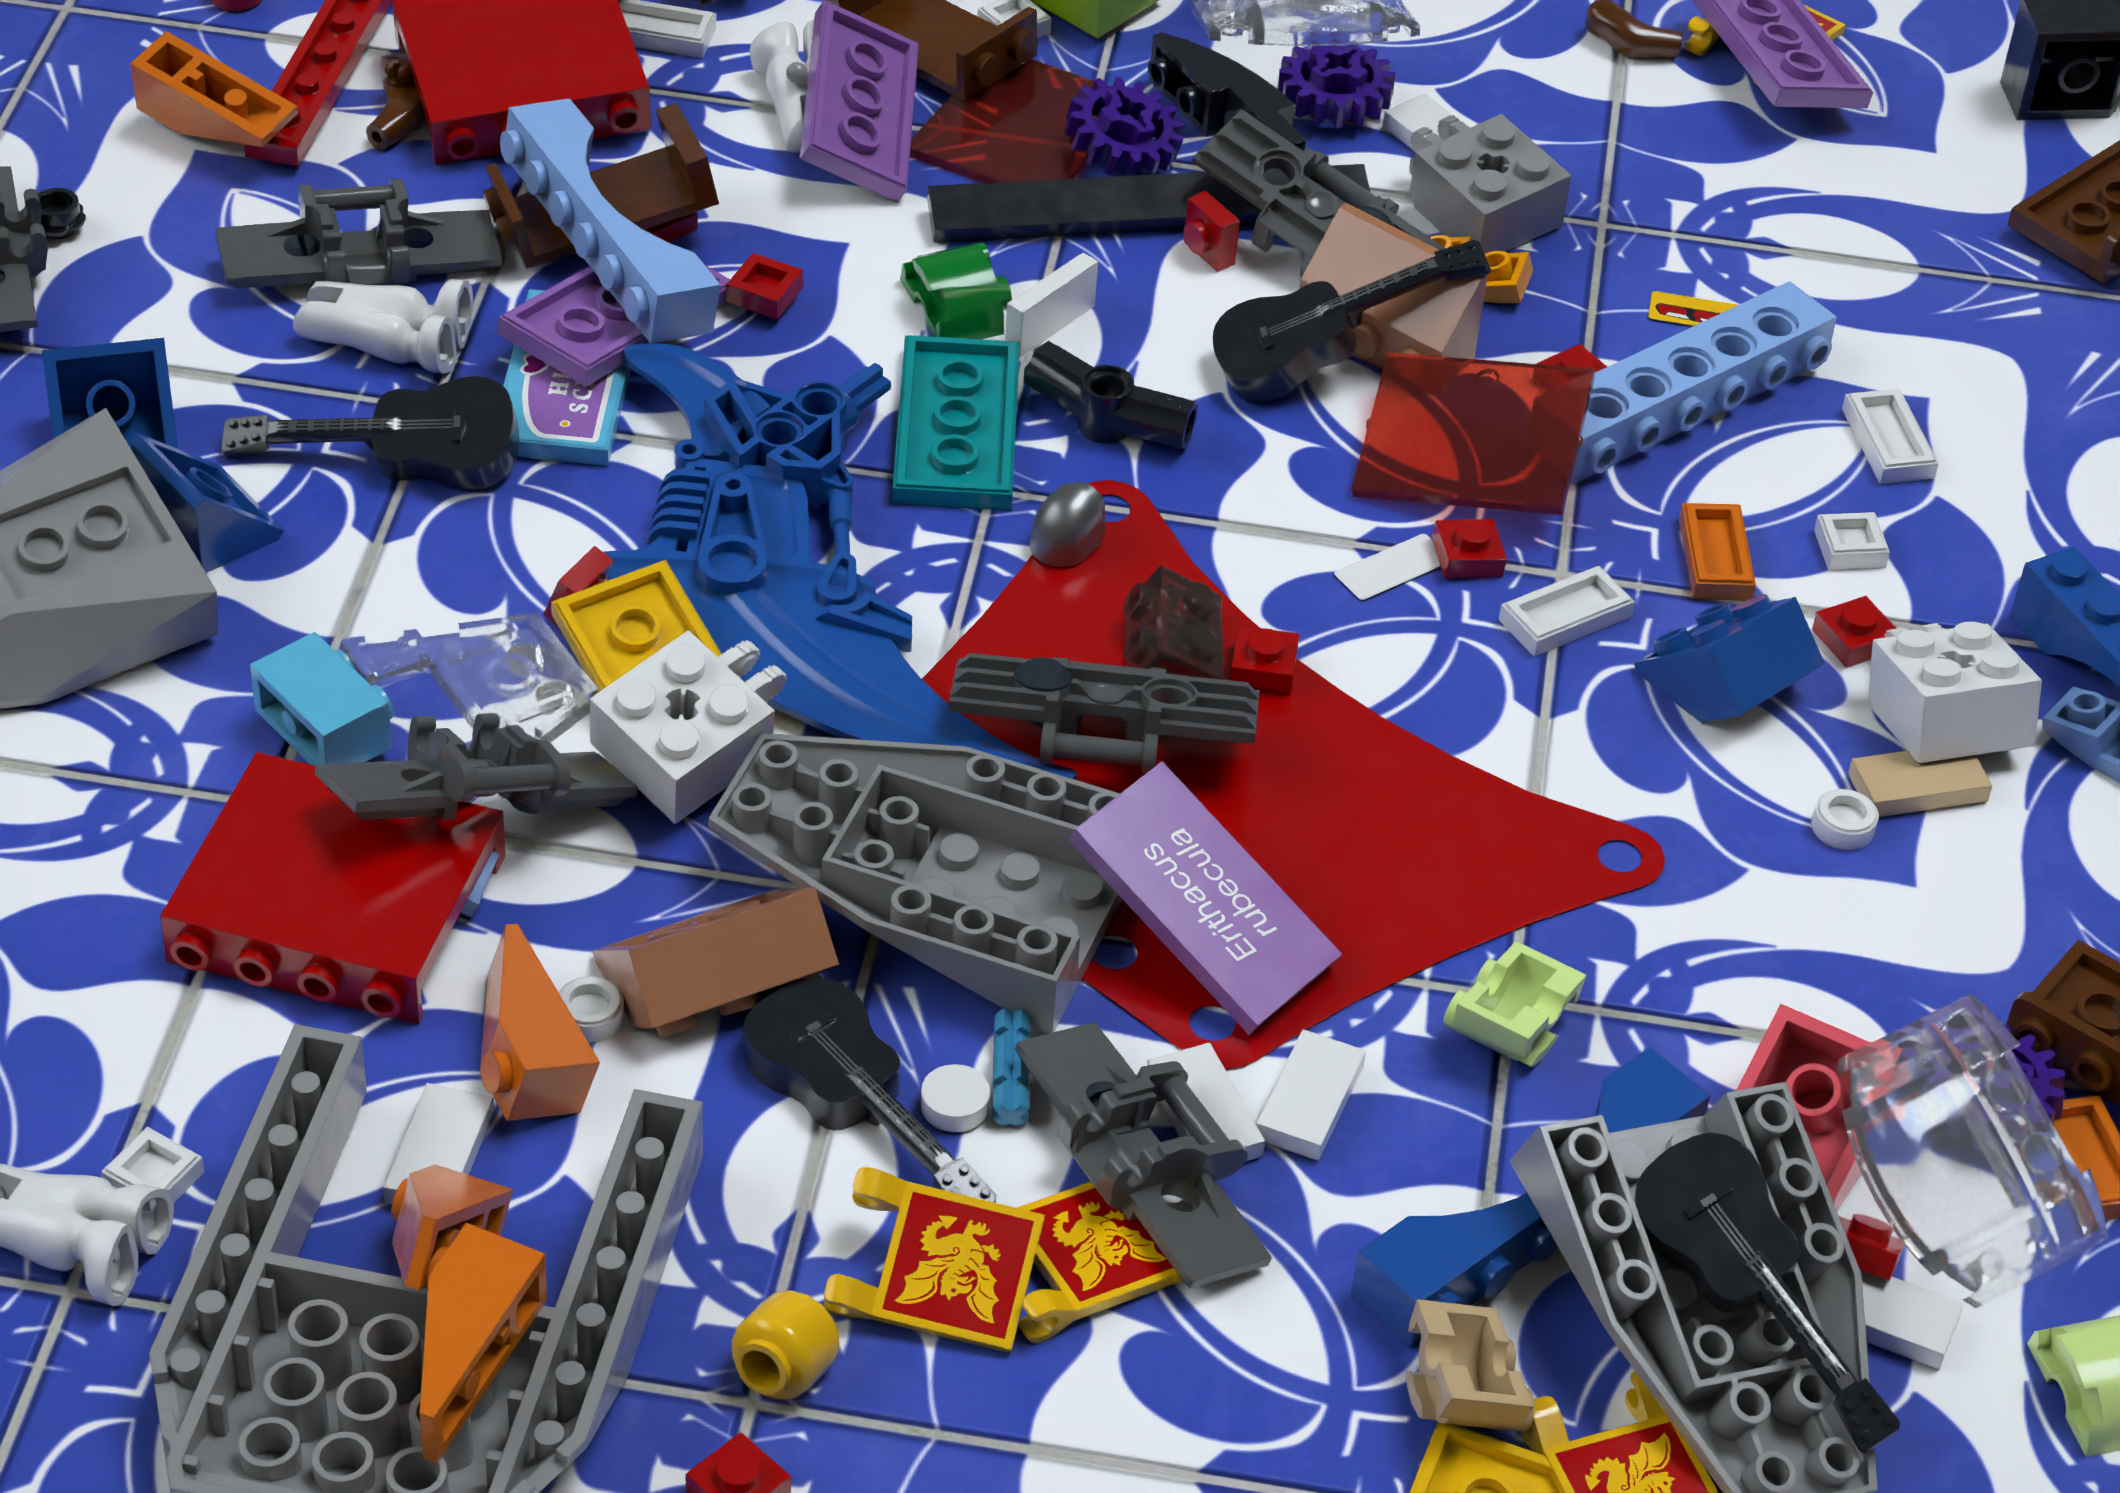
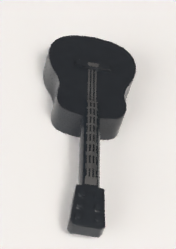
M1472 240L1435 251L1434 257L1340 296L1330 283L1318 281L1305 285L1287 295L1259 297L1233 306L1219 318L1215 324L1212 337L1215 356L1229 385L1240 398L1249 402L1271 401L1287 394L1315 371L1342 362L1352 355L1356 347L1354 328L1361 325L1362 314L1365 310L1441 278H1445V281L1488 275L1491 269L1480 242Z
M470 376L454 379L428 390L395 389L388 391L378 400L373 418L270 420L269 415L228 418L224 422L221 450L224 457L231 459L268 450L269 444L364 442L370 449L374 450L383 475L389 479L405 481L427 478L452 488L479 490L499 483L511 471L519 447V427L513 404L506 388L493 379Z
M805 979L772 992L749 1011L744 1023V1060L751 1075L760 1083L773 1091L800 1102L805 1106L816 1123L826 1129L833 1131L843 1130L864 1121L875 1126L882 1124L933 1176L934 1188L996 1203L997 1194L963 1157L956 1160L896 1099L899 1094L900 1059L896 1051L879 1039L873 1032L866 1007L852 989L832 979Z
M1704 1133L1681 1141L1659 1155L1641 1174L1636 1184L1633 1198L1652 1250L1690 1273L1697 1281L1708 1302L1719 1311L1725 1313L1738 1312L1759 1302L1767 1306L1836 1397L1833 1405L1859 1452L1867 1454L1895 1435L1899 1430V1419L1866 1378L1861 1381L1857 1378L1785 1283L1796 1267L1800 1256V1244L1796 1234L1773 1210L1765 1176L1752 1152L1740 1141L1728 1135Z

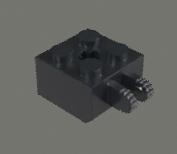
M2020 0L2000 80L2016 120L2109 118L2116 111L2120 97V0Z

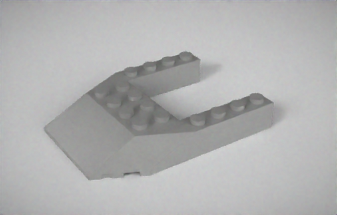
M294 1024L149 1352L170 1493H539L587 1449L629 1375L703 1158V1102L639 1089L633 1090L555 1308L549 1306L542 1307L439 1462L435 1464L423 1459L420 1424L428 1288L425 1287L418 1291L406 1287L402 1277L298 1257L367 1093L361 1036Z

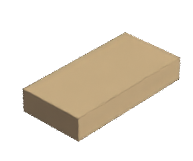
M1909 751L1852 758L1848 772L1856 791L1865 795L1873 802L1878 809L1879 817L1986 802L1989 800L1993 786L1976 755L1918 763Z

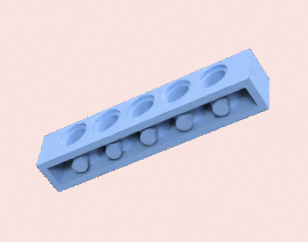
M1788 281L1534 401L1527 447L1573 485L1596 473H1603L1613 465L1639 452H1646L1656 444L1682 431H1689L1699 423L1725 410H1732L1740 403L1764 391L1773 390L1783 382L1803 372L1818 368L1827 361L1831 353V341L1837 317L1791 281Z

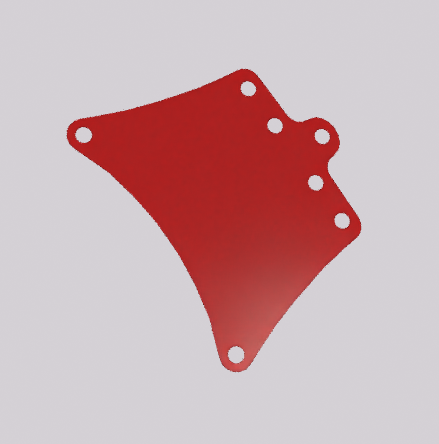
M1112 480L1094 481L1088 484L1094 487L1101 496L1114 495L1125 499L1130 505V514L1120 521H1105V535L1102 536V544L1085 560L1076 565L1052 567L1041 563L1032 554L1022 569L985 613L932 667L922 680L949 704L958 658H964L970 653L1024 659L1037 657L1053 659V657L1067 658L1069 661L1143 669L1161 668L1166 669V674L1230 680L1238 625L1260 627L1248 618L1192 562L1162 516L1140 489L1125 482ZM1296 658L1291 694L1254 689L1260 690L1255 744L1185 737L1171 738L1158 741L1156 766L1163 762L1333 943L1342 955L1331 967L1252 1034L1248 1035L1235 1021V1029L1230 1036L1216 1041L1205 1040L1191 1030L1189 1025L1190 1016L1194 1011L1202 1007L1224 1008L1122 899L1103 937L1120 936L1130 940L1136 946L1137 958L1132 965L1121 969L1106 968L1092 958L1082 980L1086 981L1180 1050L1210 1042L1225 1069L1245 1067L1299 1035L1302 1029L1307 1030L1350 1004L1455 954L1528 924L1605 898L1639 889L1654 882L1664 870L1665 856L1660 844L1655 839L1634 826L1529 792L1444 752L1381 717ZM959 712L999 740L1039 759L1042 728L1025 720ZM1084 714V717H1082L1077 735L1126 740L1122 718ZM1053 758V764L1075 770L1077 772V781L1120 794L1145 775L1142 774V767ZM1619 840L1628 842L1640 851L1642 856L1641 864L1632 871H1613L1600 862L1598 849L1608 841Z

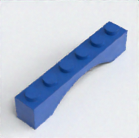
M2075 547L2026 562L2010 617L2044 654L2063 655L2086 663L2108 677L2120 688V594Z
M1649 1047L1603 1079L1595 1116L1603 1115L1609 1133L1704 1116L1707 1112L1710 1095ZM1527 1192L1515 1199L1482 1210L1444 1216H1407L1358 1251L1351 1296L1409 1348H1412L1421 1340V1334L1408 1332L1417 1299L1472 1305L1483 1296L1492 1298L1507 1286L1517 1271L1533 1260L1536 1263L1546 1260L1554 1253L1558 1246Z

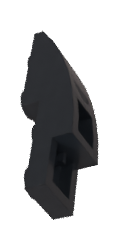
M1163 32L1153 35L1152 54L1148 62L1149 79L1153 86L1161 90L1180 110L1181 114L1189 119L1206 137L1218 133L1242 109L1302 151L1306 149L1307 140L1293 127L1295 104L1268 81L1240 63L1212 49Z

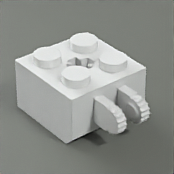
M1963 622L1951 629L1941 628V625L1934 623L1923 625L1920 630H1903V628L1887 630V634H1884L1885 638L1873 639L1868 691L1872 711L1918 763L2035 746L2042 679L1988 623Z
M688 630L590 698V743L623 775L632 781L674 824L727 788L760 734H773L775 710L767 703L783 690L787 677L779 667L769 665L768 668H764L761 673L758 672L746 682L740 679L742 675H746L748 671L752 670L761 654L760 650L751 641L746 640L745 642L737 643L734 648L731 647L717 657Z

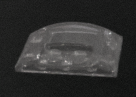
M1190 0V8L1208 39L1214 41H1221V31L1224 36L1236 37L1243 35V30H1246L1249 34L1248 44L1337 46L1388 41V33L1400 32V25H1402L1410 37L1420 36V24L1402 0Z
M1969 994L1843 1056L1838 1060V1075L1851 1070L1850 1101L1852 1107H1848L1842 1113L1852 1151L1875 1202L1902 1243L1932 1276L1943 1271L1947 1276L1973 1291L1970 1296L1962 1300L1976 1309L2108 1239L2100 1197L2091 1170L2089 1168L2082 1173L2078 1170L2012 1052L2013 1049L2020 1046L2019 1042L1986 1006L1972 994Z

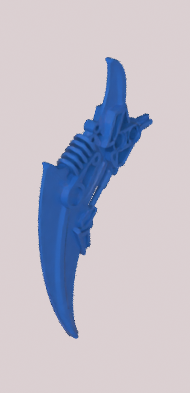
M656 343L629 345L624 348V369L633 370L646 378L677 405L687 421L691 439L682 440L675 445L674 470L666 474L660 484V493L656 501L657 506L654 509L653 520L649 529L650 533L646 541L647 546L631 551H604L605 554L614 560L605 578L606 581L666 560L721 654L731 647L734 648L737 643L739 644L746 640L751 641L760 650L761 654L756 665L746 675H742L740 679L746 682L758 672L761 673L764 668H768L769 665L779 667L786 674V684L783 686V690L773 700H769L767 704L822 731L845 739L965 746L1077 780V772L1072 768L1053 763H1039L1038 758L999 740L971 722L961 713L948 711L949 704L919 677L900 653V651H912V615L878 598L874 581L857 574L856 559L850 554L849 531L853 527V477L841 462V452L845 447L846 434L858 424V413L891 390V381L883 376V368L879 364L873 363L869 367L865 366L839 386L823 381L808 382L788 395L744 381L718 362L689 348ZM827 506H829L830 528L834 532L835 556L828 565L811 562L808 511L821 512Z

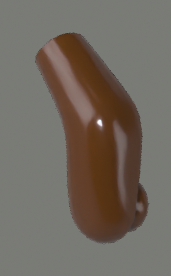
M1595 0L1589 5L1586 13V27L1588 31L1595 36L1603 37L1623 55L1631 58H1676L1679 55L1682 46L1681 31L1645 24L1611 0Z
M405 59L392 60L385 66L386 77L383 79V87L387 105L366 129L369 142L379 150H384L417 130L422 123V103L410 64Z

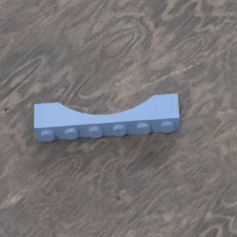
M571 99L509 107L506 131H503L500 137L501 153L505 162L515 169L525 182L530 194L536 196L550 214L552 222L559 226L572 242L577 254L584 258L599 277L602 286L609 290L622 306L629 321L636 324L650 343L713 333L720 283L695 252L670 244L639 228L622 216L601 195L589 172L594 128Z

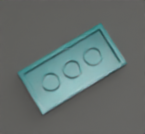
M905 335L892 504L1012 511L1020 342Z

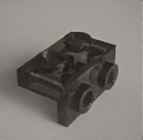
M1161 565L1144 584H1136L1130 590L1124 602L1123 615L1126 617V643L1123 649V656L1126 659V667L1143 669L1161 668L1166 669V674L1224 680L1221 595L1213 592L1205 584L1193 582Z

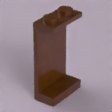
M825 0L917 42L919 48L916 76L964 101L1037 56V10L1032 7L1025 8L996 26L946 0Z
M677 103L656 109L665 143L664 148L590 172L591 179L601 195L622 216L643 230L719 204L708 157ZM497 164L485 166L492 187L482 191L487 209L493 223H497L506 250L517 249L526 269L576 252L572 242L561 228L552 222L550 214L535 195L529 192L513 198Z

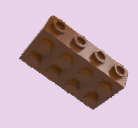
M2120 140L2012 207L2007 224L2029 238L2033 243L2044 247L2072 264L2077 270L2085 272L2103 284L2120 273Z
M2077 940L2033 992L2024 991L2014 1000L2006 1025L2010 1026V1038L2019 1041L2021 1038L2032 1034L2036 1037L2034 1047L2036 1053L2052 1050L2056 1054L2054 1061L2055 1069L2064 1070L2066 1076L2120 1106V962Z

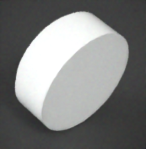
M1835 789L1825 792L1818 798L1811 826L1815 835L1825 844L1837 849L1855 850L1865 847L1872 841L1879 813L1877 807L1865 795L1849 789Z
M586 976L571 980L559 990L560 996L588 1043L606 1040L616 1034L621 1028L624 1021V998L621 990L613 982L601 977Z
M951 1064L936 1068L926 1076L921 1088V1111L924 1118L932 1126L947 1132H965L976 1128L986 1119L990 1104V1086L987 1079L979 1071L969 1066Z

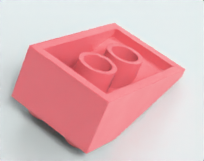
M1780 1003L1736 1091L1787 1082L1836 1210H1838L1882 1144L1911 1086L1907 1059L1904 1056Z

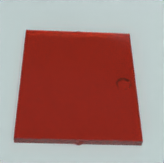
M1031 59L966 101L952 95L911 138L910 157L980 183L1075 179L1086 167L1089 153L1087 151L1079 152L1072 150L1071 146L1075 137L1065 135L1064 130L1068 122L1065 117L1072 97L1077 96L1079 88L1085 85L1092 89L1094 81Z
M1388 352L1371 417L1366 421L1367 432L1351 488L1352 496L1563 515L1578 448L1583 444V437L1581 435L1595 379V370L1593 368Z

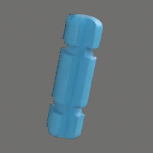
M1003 1008L996 1013L994 1018L992 1118L1000 1126L1012 1124L1020 1127L1029 1120L1030 1071L1014 1050L1017 1042L1030 1038L1031 1017L1023 1009L1011 1011Z

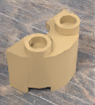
M1417 1299L1408 1332L1421 1334L1419 1372L1406 1371V1383L1410 1402L1418 1417L1436 1420L1445 1424L1521 1432L1528 1430L1534 1417V1397L1531 1390L1526 1388L1521 1372L1514 1371L1516 1363L1515 1346L1506 1335L1497 1308Z

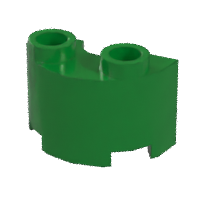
M980 242L918 255L912 261L902 264L900 281L913 303L922 302L926 316V325L933 337L985 339L1004 334L1003 311L1007 310V303L1012 300L1011 290L1004 276L995 277L991 267L990 255L984 243Z

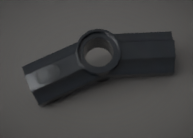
M1049 340L1035 349L1033 357L1024 368V384L1078 416V427L1081 434L1091 441L1104 444L1116 443L1129 436L1185 451L1191 440L1197 420L1198 403H1195L1193 400L1134 385L1132 375L1123 368L1113 365L1093 367Z

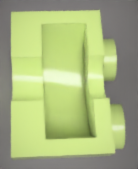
M1515 941L1497 961L1490 958L1485 962L1475 980L1474 986L1468 992L1459 990L1454 995L1445 1012L1443 1024L1513 1060L1521 1061L1534 1067L1545 1057L1558 1039L1559 1035L1549 1030L1557 1022L1568 1002L1576 1004L1587 975Z
M2120 1315L2034 1331L2027 1345L2046 1382L2057 1381L2060 1385L2066 1402L2065 1418L2085 1457L2120 1451Z

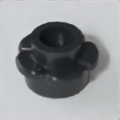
M50 188L38 193L42 210L41 225L44 227L46 237L50 239H65L72 236L76 230L84 225L86 215L83 213L84 209L79 203L78 196L73 191L65 188Z

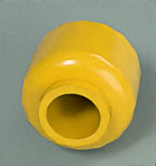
M792 1290L776 1292L762 1301L738 1325L731 1340L732 1358L740 1378L756 1393L778 1400L794 1399L810 1389L832 1366L839 1352V1333L832 1316L822 1304L809 1295Z

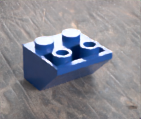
M1767 594L1746 600L1735 606L1733 610H1731L1729 603L1725 602L1700 612L1694 617L1697 626L1688 631L1684 627L1661 635L1652 641L1655 650L1634 662V666L1641 677L1700 723L1741 716L1825 664L1797 598L1792 597L1770 602Z

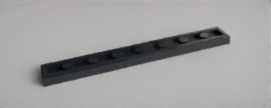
M1364 164L1331 165L1370 192ZM1279 168L1269 169L1263 174L1264 179L1273 185H1285L1291 181ZM1207 172L928 186L927 192L933 242L1184 229L1188 198L1207 191L1240 220L1239 226L1255 225L1256 219L1262 211Z

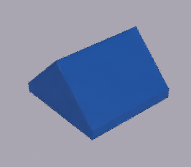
M164 337L42 350L53 439L106 408L130 448L132 440L139 433L178 449Z
M139 433L132 440V452L206 573L278 541L285 531L220 465Z

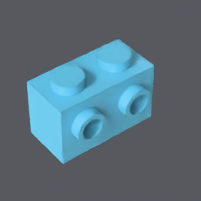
M316 632L250 664L255 711L310 765L366 762L392 748L390 719L393 718L394 712L387 694L380 686L375 684L371 686L355 670L351 660L342 650H334Z

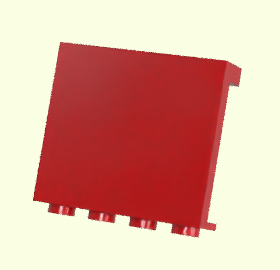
M392 0L396 42L399 52H406L431 132L433 161L435 165L502 154L500 137L502 132L506 131L508 108L570 98L594 128L593 139L651 130L650 87L618 0Z
M256 752L160 915L166 962L181 965L189 970H201L242 980L254 986H266L306 996L318 1002H331L371 1012L383 1018H395L420 1024L423 1018L421 988L492 851L499 854L492 871L493 874L498 873L506 857L504 812L461 801L458 802L456 818L453 820H443L440 816L360 820L314 774V765Z

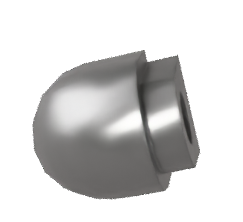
M1076 482L1074 484H1062L1041 504L1033 520L1030 539V550L1033 556L1041 563L1052 567H1068L1080 563L1102 544V536L1105 535V502L1100 493L1087 483Z

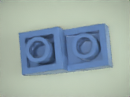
M2073 686L2043 717L2042 728L2074 756L2120 783V702L2104 697L2097 692Z

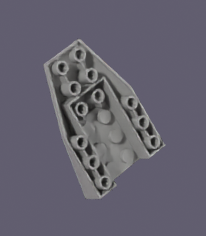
M106 408L0 470V709L47 703L218 635L217 591Z
M761 733L708 818V828L800 888L815 887L820 901L858 926L996 1005L1011 1011L1025 1010L1031 1017V1024L1046 1033L1055 1032L1122 901V898L1068 841V838L1078 826L1120 793L970 747Z
M1787 1082L1727 1092L1704 1116L1617 1132H1608L1603 1115L1539 1126L1509 1162L1605 1330L1723 1493L1876 1492L1878 1487L1875 1448L1867 1454L1859 1452L1833 1405L1836 1397L1769 1308L1762 1302H1759L1738 1312L1725 1313L1712 1306L1690 1273L1652 1250L1633 1199L1636 1184L1647 1166L1675 1144L1704 1133L1724 1134L1740 1141L1752 1152L1759 1162L1765 1176L1773 1210L1796 1234L1800 1244V1256L1796 1267L1785 1283L1860 1381L1866 1378L1870 1383L1862 1275Z

